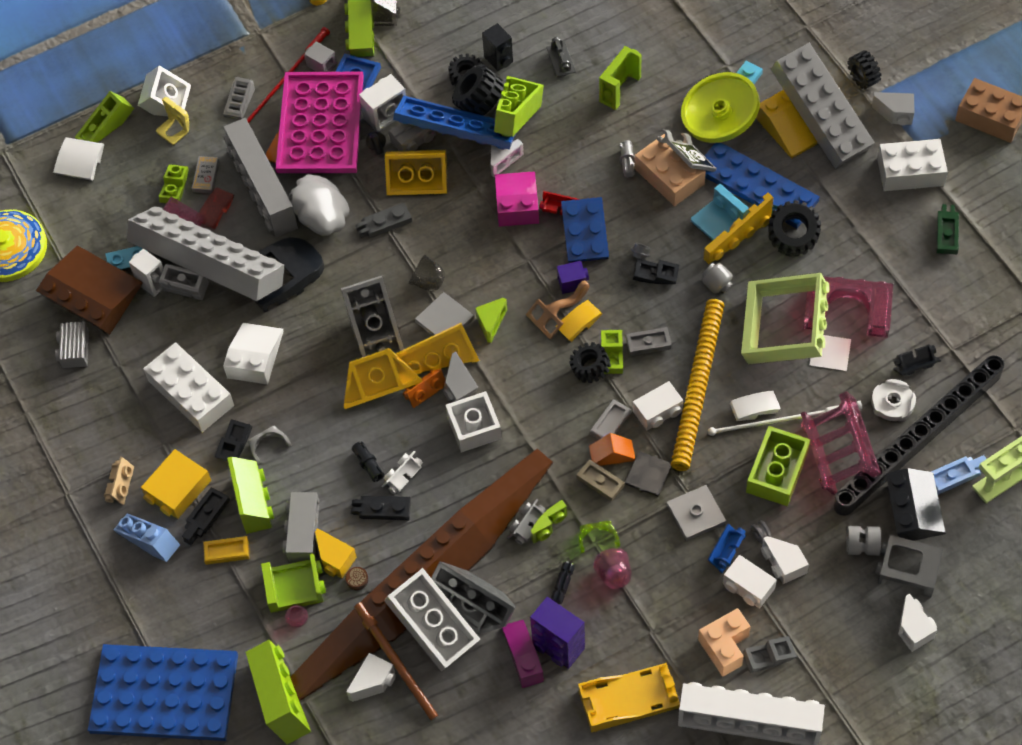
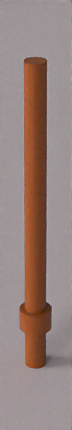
M362 602L356 604L354 608L363 620L362 624L367 631L370 630L429 719H435L438 714L377 626L378 622L375 617L370 616Z

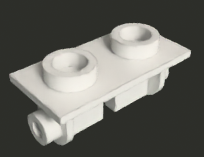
M415 451L410 455L405 453L397 462L400 466L395 471L391 469L383 477L386 481L382 487L388 484L390 486L388 489L392 494L401 491L409 482L403 475L406 474L412 478L422 468V460L418 457L415 459L412 457Z

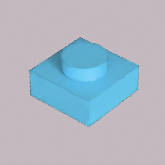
M745 61L737 73L747 77L755 84L762 75L763 69Z

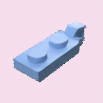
M983 455L972 460L971 457L967 458L965 456L931 471L934 474L938 495L981 475L979 465L986 460V457Z

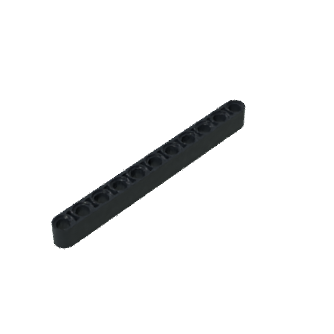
M995 355L987 357L838 490L834 502L835 512L842 516L851 514L887 481L886 473L900 470L1001 378L1004 369L1003 359ZM931 420H937L939 423H934ZM916 433H922L924 436H919ZM901 446H906L909 449H903L901 448ZM890 459L894 461V463H889L886 460ZM871 473H877L879 476L875 477ZM860 486L864 488V490H858L855 487ZM846 500L849 504H843L840 501Z

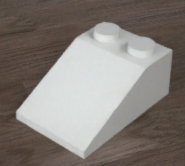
M242 323L228 348L223 365L227 378L268 385L283 335V329Z

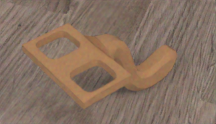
M585 280L580 282L571 296L557 300L549 305H545L540 299H537L526 316L549 339H552L564 324L556 316L559 309L570 307L579 302L589 290V283ZM537 305H540L544 309V313L536 320L532 316V311ZM553 318L557 322V327L550 334L545 329V325Z

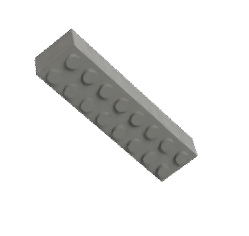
M152 207L128 219V242L255 301L282 287L284 264L277 262L273 258H268L258 251L248 249L240 243L228 240L224 236L217 235L209 229L197 226L191 221H186L176 214L166 212L160 207Z

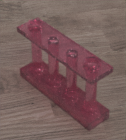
M847 391L839 395L841 403L838 407L813 418L806 412L800 413L803 420L801 426L804 432L807 433L808 438L811 439L810 444L821 478H819L820 484L824 490L829 491L833 495L837 493L835 483L861 471L868 473L872 477L881 474L856 399ZM842 414L846 415L848 421L845 423L846 425L819 437L817 426ZM848 433L852 434L854 441H852L851 445L825 456L822 445ZM854 452L859 454L860 460L857 464L836 474H831L828 464Z

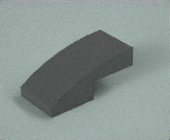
M789 636L768 640L765 645L746 648L742 652L750 673L775 667L797 657Z

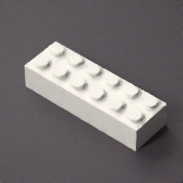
M690 682L688 684L683 683L678 726L797 745H819L825 705L814 700L796 701L795 698L788 696L777 698L772 697L768 693H759L757 695L750 694L742 689L731 691L725 690L721 686L704 687L699 683Z

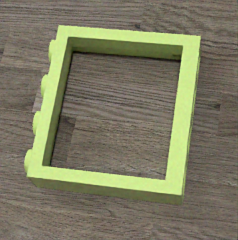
M821 273L748 281L741 354L748 364L822 357V348H825L823 333L827 328L825 311H828L826 294L829 293V283L825 281ZM815 291L811 343L758 348L762 298L765 296Z

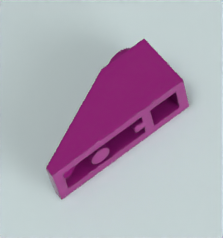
M524 620L507 624L502 629L521 687L525 688L544 682L543 670Z

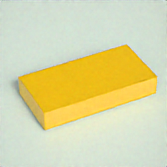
M247 536L203 542L204 562L206 565L250 559Z

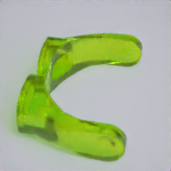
M612 521L585 524L579 527V547L581 553H584L585 549L583 546L584 537L594 529L610 532L615 538L616 546L620 547L619 536L612 525Z

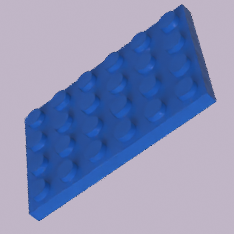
M103 644L88 732L90 734L226 741L238 652Z

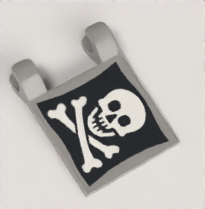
M662 129L665 137L658 136L657 140L661 143H667L690 168L716 171L717 168L692 144L689 134L681 133L684 137L683 142L678 139L673 141L672 133L669 130Z

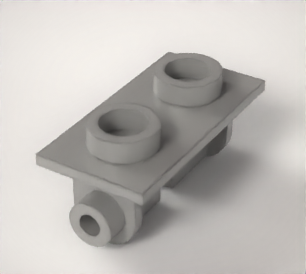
M538 499L531 503L527 502L520 511L522 516L519 520L515 519L508 529L511 531L507 536L508 539L515 536V541L520 545L528 541L532 529L528 524L534 525L546 510L541 505H535Z

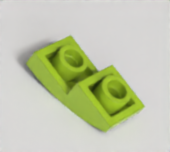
M168 165L163 177L164 185L159 195L160 203L180 204L189 169L187 166Z
M563 500L550 507L536 521L531 529V540L533 543L548 539L553 533L552 524H558L567 516V506Z

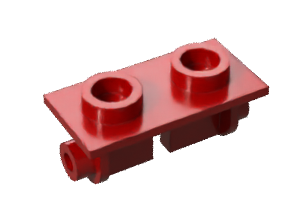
M543 191V201L540 202L539 209L553 214L561 210L560 215H562L561 201L578 199Z

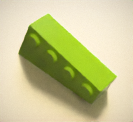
M348 0V3H345V15H348V21H345V31L349 33V39L345 40L346 51L349 50L352 56H374V31H372L374 29L373 0Z
M267 640L246 651L266 725L287 745L309 734L311 730L291 681L290 672L284 663L283 658L285 656L279 645L275 646L270 640Z

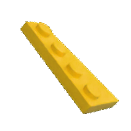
M766 193L763 196L764 201L759 206L754 204L748 209L749 213L743 220L738 218L733 222L729 232L724 230L704 248V260L708 264L714 260L718 261L723 257L724 253L730 249H735L745 238L752 237L759 228L766 227L772 215L774 197L770 193Z
M462 323L396 353L416 374L448 367L451 355L454 352L458 354L463 364L480 361Z

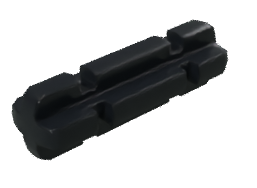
M567 561L562 564L561 572L554 587L555 590L551 596V599L557 604L563 603L564 595L574 571V564Z

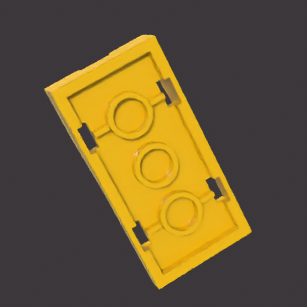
M667 663L624 675L602 677L578 684V691L591 733L680 708L675 683L670 675ZM658 705H662V708H658L655 710L651 709V707H657Z

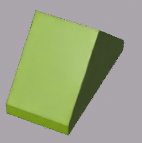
M500 298L475 308L476 319L489 343H492L507 312V299Z

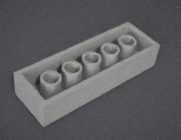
M810 42L775 62L771 71L835 169L869 150L875 142Z
M246 117L224 126L225 135H223V139L227 145L228 155L234 159L233 163L237 172H241L243 184L249 188L252 201H256V207L260 216H264L267 230L269 232L272 231L277 238L298 229L293 206Z

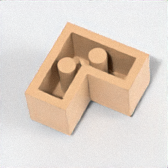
M737 608L699 629L698 641L722 677L742 666L743 654L736 644L749 637L750 625Z

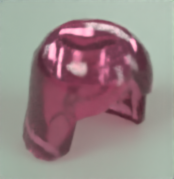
M612 548L596 556L593 563L594 570L608 587L620 589L631 581L632 571L626 551L620 548Z

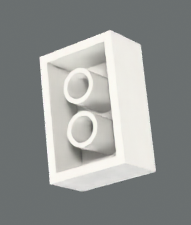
M941 139L879 145L877 161L883 191L945 185L948 171Z

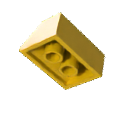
M446 150L386 152L387 195L447 194Z

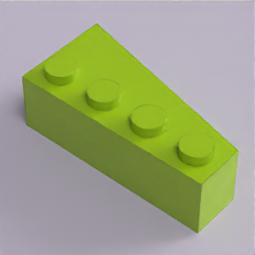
M507 76L501 93V99L496 109L494 132L500 133L505 137H513L541 107L544 85Z

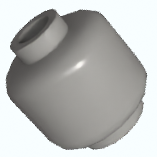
M712 263L702 273L703 284L714 294L721 291L725 293L733 285L730 282L733 274L721 263L716 265Z

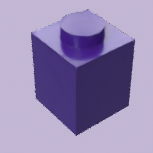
M581 261L557 266V278L562 294L574 292L580 282L589 280L588 270L583 268Z

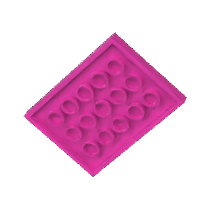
M285 72L276 173H357L361 120L359 94L363 92V72Z

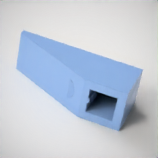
M128 513L114 528V531L150 555L166 562L180 546L166 528Z

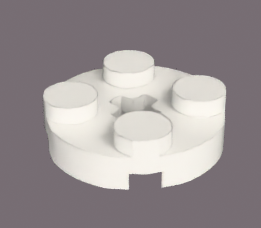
M886 380L885 383L877 385L873 391L871 399L874 408L873 412L876 416L889 421H905L914 410L916 403L915 393L909 389L910 386L901 380ZM896 397V401L899 403L893 404L888 399Z

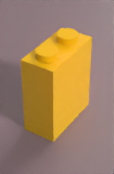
M174 449L141 486L144 493L143 498L151 505H158L165 515L169 517L172 515L179 519L211 482V478L206 469Z

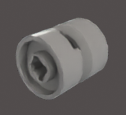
M847 526V555H861L862 552L870 556L880 555V527L867 526L863 530L861 526Z

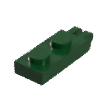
M942 204L941 211L937 212L936 253L957 255L959 251V212H955V205H950L949 212L947 211V205Z

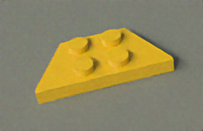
M390 348L349 362L344 409L414 386L422 382V380Z

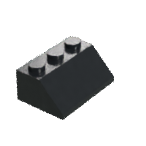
M906 468L886 473L898 536L915 541L946 534L933 472Z

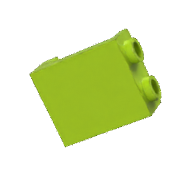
M624 46L599 77L600 103L616 110L620 106V87L628 77L640 80L642 55L637 50Z
M310 554V560L271 567L270 562L261 564L267 604L271 613L324 602L322 594L326 593L324 580L320 581L319 574L323 573L321 561H316L314 554Z

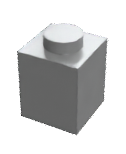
M318 42L307 48L304 54L306 66L316 72H329L337 64L335 52Z

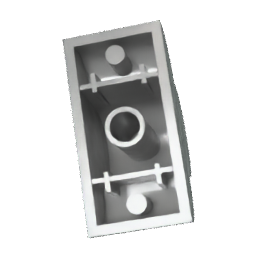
M382 276L341 288L345 309L361 357L388 348L395 354L404 350Z

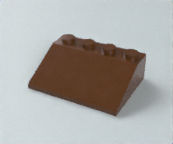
M77 245L45 275L36 291L56 305L110 335L143 282Z

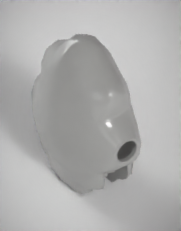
M311 174L296 181L297 187L291 189L288 198L299 221L321 236H329L332 233L341 231L345 226V219L349 215V206L336 185L326 178Z

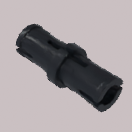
M364 442L355 443L352 446V451L359 459L361 468L367 471L373 482L383 479L385 474L378 466L376 457L368 451Z

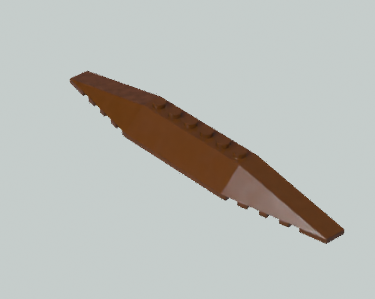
M534 450L456 512L361 601L370 616H374L377 620V626L388 642L396 640L407 628L384 601L386 597L422 568L431 578L440 561L469 571L495 546L499 536L507 529L511 519L517 515L519 508L525 500L527 501L536 484H539L553 464V461L540 450ZM355 608L290 677L299 701L323 687V684L330 679L340 676L341 672L360 663V660L369 653L374 654L381 649L370 630L367 631L363 626V620Z

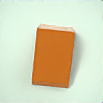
M609 433L589 446L591 460L599 466L635 461L632 440L613 433Z

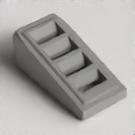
M235 77L224 109V116L243 119L255 91L252 80ZM232 107H234V108H239L240 111H238V110H233V109H231V108H232Z

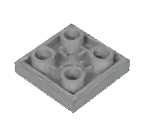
M443 292L415 318V322L433 336L459 323H462L464 328L467 327L474 320V315Z

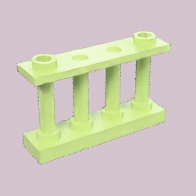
M1022 436L980 463L979 469L986 477L972 485V488L986 504L1022 480Z

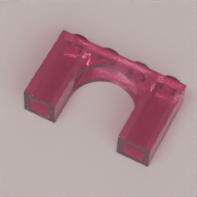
M824 277L825 281L829 283V293L826 294L828 305L832 301L843 297L858 300L865 306L868 313L867 336L888 338L891 323L893 284L883 281L872 282L863 279L852 280L843 277ZM815 291L806 292L803 329L812 330Z

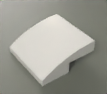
M66 137L59 151L53 173L93 181L97 163L100 164L104 144Z

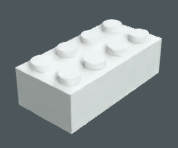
M176 342L143 368L148 381L202 433L234 407L231 394Z
M423 568L384 600L441 672L480 640Z

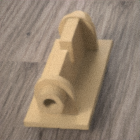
M120 457V460L112 464L109 480L114 482L107 484L104 493L105 501L108 503H113L116 500L121 505L125 504L134 466L123 457Z

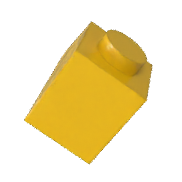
M317 528L315 534L324 571L330 576L334 577L336 575L343 578L357 558L355 549Z

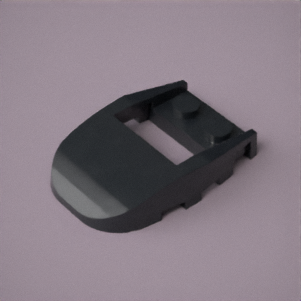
M295 237L282 239L260 250V254L266 257L273 255L279 263L284 264V268L293 279L276 292L268 294L255 301V303L265 313L268 311V306L276 302L281 305L287 301V298L295 294L298 296L304 292V288L309 283H314L323 273L324 261L319 252L307 241Z

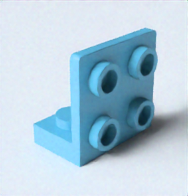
M719 184L714 188L713 201L692 216L691 222L711 240H714L724 230L729 232L733 222L738 218L743 220L749 213V208Z

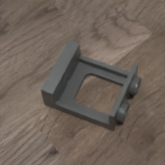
M890 535L888 543L883 542L880 555L884 556L883 562L878 561L875 575H879L878 584H881L882 579L921 588L924 589L922 595L931 598L943 548ZM897 546L920 552L922 554V561L919 573L913 575L889 568L888 560L891 548Z

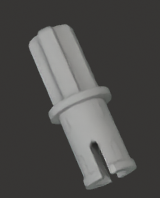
M625 140L620 143V163H622L624 176L628 178L633 177L635 174V156L633 155L632 142Z

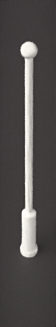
M857 401L856 403L827 407L822 411L718 429L711 427L708 429V435L714 436L720 432L824 414L831 416L854 411L860 412L862 411V403Z

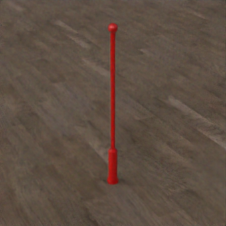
M323 27L306 47L305 51L315 42L321 43L330 34L329 29ZM304 54L288 72H293L305 59ZM284 77L248 117V123L284 83Z

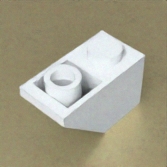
M768 536L763 538L762 555L766 560L769 559L774 576L780 578L783 584L807 574L809 564L797 545Z
M908 594L903 604L898 634L911 652L935 638L937 626L931 617H927L923 612L921 603Z

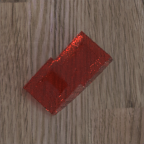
M216 187L202 206L195 221L216 229L223 212L227 213L235 195Z

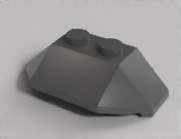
M440 561L431 577L477 634L506 627L516 608L505 593L462 568Z

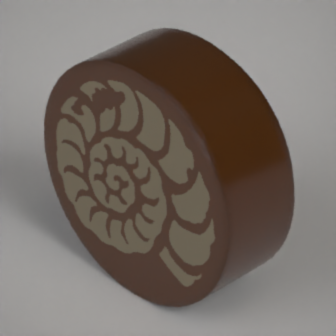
M353 567L346 573L345 579L350 589L361 590L367 586L368 575L365 569Z

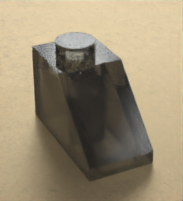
M371 0L374 26H397L398 18H401V7H398L397 0Z

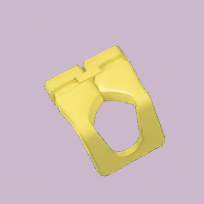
M164 97L162 102L169 119L156 129V133L170 144L175 145L189 132V118L184 109L176 105L169 98ZM176 119L183 130L174 136H167L166 131Z

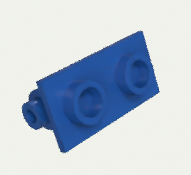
M730 524L726 525L708 558V561L721 573L731 565L736 548L740 546L742 540L746 537L744 529L738 528L735 530Z

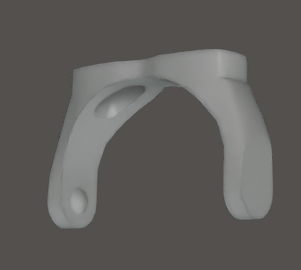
M275 425L248 440L252 457L258 465L261 462L255 451L263 438L279 437L285 441L288 447L292 446L287 436L277 429Z

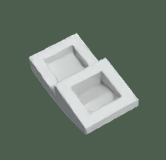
M774 391L755 393L730 402L736 421L755 420L758 415L778 413L781 409Z

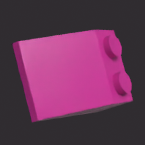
M535 171L495 174L499 227L539 224Z

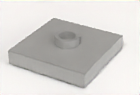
M707 485L667 501V507L686 541L726 524V519Z

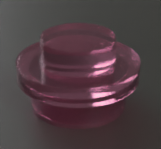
M294 605L287 610L285 619L291 627H301L307 622L308 613L304 607Z

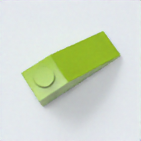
M109 91L75 138L98 143L121 126L135 108L122 96Z

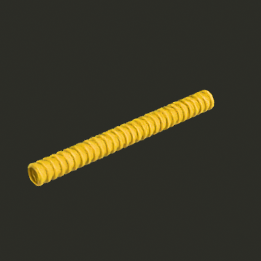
M718 299L706 301L704 317L702 319L703 323L701 324L698 345L696 346L694 362L692 364L693 368L691 369L684 408L678 428L679 431L677 432L678 437L676 438L671 467L678 471L690 469L692 452L698 432L697 428L699 427L701 411L703 409L702 405L704 404L703 399H705L707 382L709 381L712 359L714 358L719 334L718 331L720 330L723 309L725 307V304Z

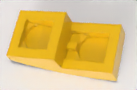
M586 300L561 320L564 324L560 327L559 331L572 342L585 327L589 329L602 313L589 300Z

